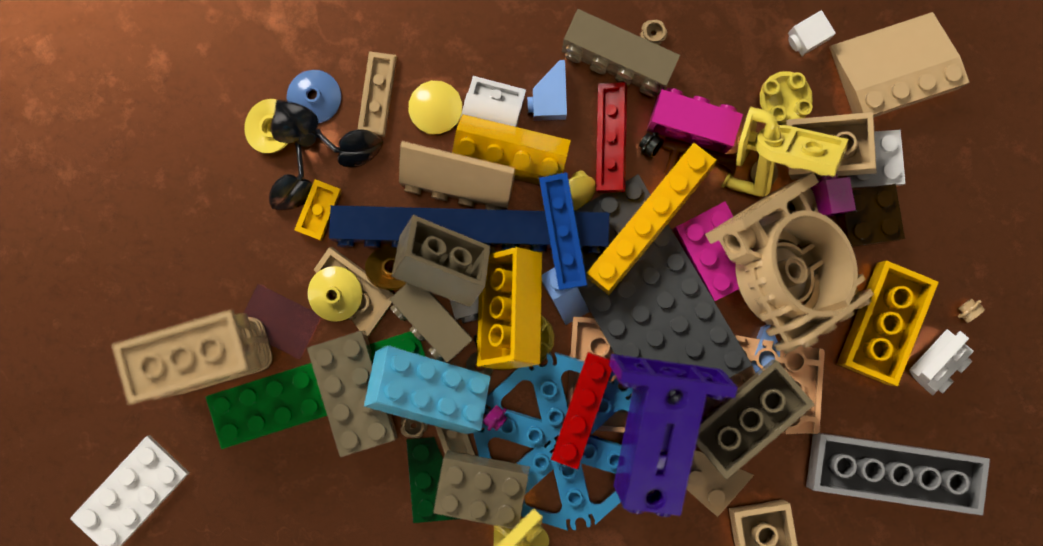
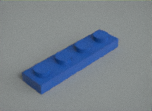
M561 173L540 177L539 181L559 291L588 286L568 174Z

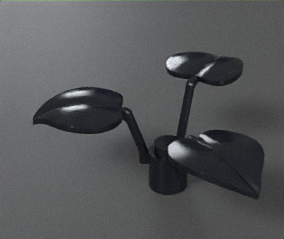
M277 100L270 127L271 134L278 142H294L297 152L298 176L286 174L273 184L269 194L271 208L276 210L293 209L304 205L313 184L311 181L303 179L304 169L301 146L309 147L315 143L316 138H319L333 152L339 153L337 160L340 165L344 167H358L366 164L376 156L383 144V139L371 131L357 129L345 134L339 142V147H336L321 133L320 129H317L318 117L311 109L297 103Z

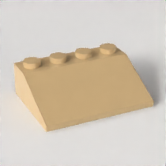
M933 12L829 47L853 114L873 112V117L958 90L970 83L959 53Z
M404 141L401 142L399 183L405 187L404 191L420 195L421 191L432 193V198L447 201L448 197L459 199L458 204L474 208V204L484 205L485 209L508 210L515 182V168Z

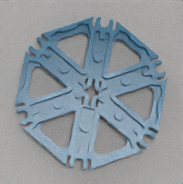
M549 352L547 353V364L533 366L534 369H531L529 366L514 370L487 395L486 405L490 406L491 409L485 406L484 414L487 416L496 405L502 410L506 409L501 405L502 398L519 382L529 380L534 386L541 419L506 409L507 411L504 415L508 419L498 431L494 428L488 431V427L482 423L484 430L474 432L473 434L480 457L491 459L488 442L494 437L532 448L516 463L530 466L525 494L549 472L554 470L562 508L557 513H550L528 506L524 501L521 516L526 517L535 509L542 516V523L568 531L569 527L566 519H570L572 530H576V519L583 518L586 521V526L590 527V514H592L596 525L621 502L615 491L602 503H592L582 464L616 474L622 444L591 434L617 411H629L631 397L626 398V396L632 393L633 388L621 390L618 387L619 380L617 377L614 378L613 382L610 381L615 375L612 370L579 468L574 469L551 460L553 454L551 450L557 443L555 437L559 436L568 411L561 376L567 370L581 373L584 361L555 352L557 364H554L553 356Z

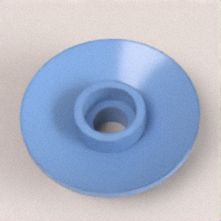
M308 70L300 73L292 80L287 90V101L311 109L317 115L318 124L328 121L337 113L341 104V90L336 80L328 73L320 70ZM314 90L317 92L315 99H308L310 91Z

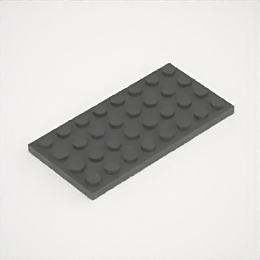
M638 174L626 181L625 192L604 193L574 212L610 213V245L651 194ZM667 224L610 295H607L587 278V274L588 286L578 287L588 309L614 354L722 369L729 378L752 366L669 224ZM581 249L586 274L601 254H587L586 249Z

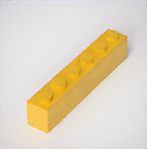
M693 143L587 271V278L607 295H610L713 170L716 159Z

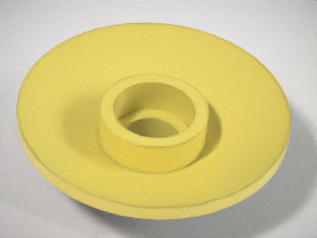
M265 99L258 102L249 111L245 120L244 130L248 143L252 148L262 153L278 152L288 144L275 140L270 130L277 99Z
M339 266L327 267L317 272L311 279L308 287V300L311 308L318 316L328 321L337 322L350 318L359 309L363 298L359 279L350 270ZM330 290H334L337 293L335 300L329 298L328 293Z

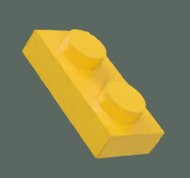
M315 179L294 230L322 241L330 221V207L337 204L342 190Z

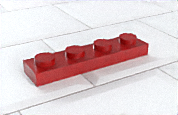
M625 82L598 84L596 191L598 193L625 192L627 84Z
M591 352L587 353L551 460L574 469L579 468L612 373L609 365L610 359Z

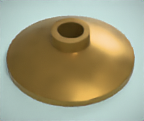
M392 245L375 250L365 263V273L368 280L374 286L384 290H398L407 284V282L392 277L397 249L392 248Z

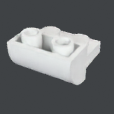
M473 76L469 91L466 94L462 114L517 127L526 89Z
M947 329L910 368L911 375L932 396L938 390L943 394L954 382L950 378L956 370L962 373L972 363V360L968 357L974 351L965 344L969 338L961 331L955 336Z

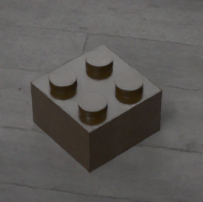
M896 184L852 190L856 210L836 215L837 225L848 238L852 248L905 239Z

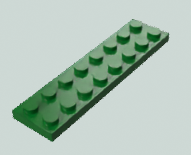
M411 331L370 344L373 357L376 351L386 346L426 357L422 341ZM312 363L205 396L221 449L327 416Z

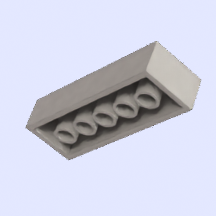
M818 433L813 434L806 487L819 492L983 515L990 459L962 453Z

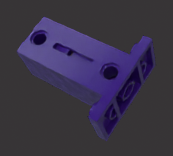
M611 354L609 365L617 379L623 386L633 388L614 481L616 493L623 508L631 513L641 514L643 511L654 512L662 517H670L671 515L681 516L706 394L708 397L716 400H724L725 397L735 398L737 386L722 369Z

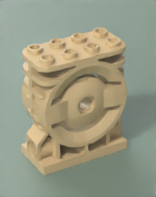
M814 172L775 190L705 234L710 244L720 241L730 261L736 263L737 282L746 304L761 321L771 325L766 330L768 336L781 335L782 339L774 347L777 351L783 350L784 353H789L800 345L803 348H807L819 341L817 336L833 331L837 328L836 322H842L854 315L853 310L855 308L860 309L871 303L870 297L874 294L872 289L858 291L857 286L865 281V277L863 274L858 275L856 257L848 238L835 222L818 212L814 193L811 190L812 186L819 183Z
M233 310L112 345L128 404L150 398L158 400L196 391L263 371L272 362V352L263 323L257 318L248 317L247 313L234 314Z

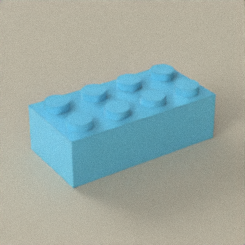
M386 346L375 352L364 407L455 432L470 434L481 431L491 376Z

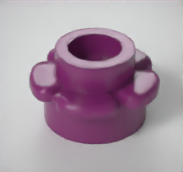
M496 405L483 420V423L488 427V431L492 428L498 431L508 419L504 415L507 411L506 409L502 410Z

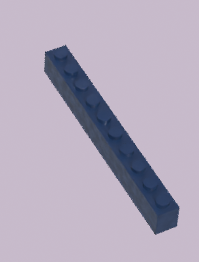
M331 205L329 239L337 242L339 247H354V243H364V247L381 248L382 243L392 244V248L397 249L402 231L411 217L415 215L489 245L490 251L491 247H502V251L523 247L530 248L531 251L546 253L547 248H551L545 211ZM574 212L581 249H586L587 254H602L603 250H606L609 246L610 213Z

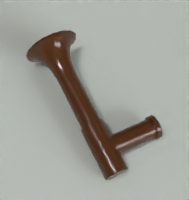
M666 137L663 149L669 150L671 153L666 170L664 171L665 175L672 170L679 161L681 154H685L692 144ZM702 148L714 157L717 163L728 167L734 176L738 152L726 154Z

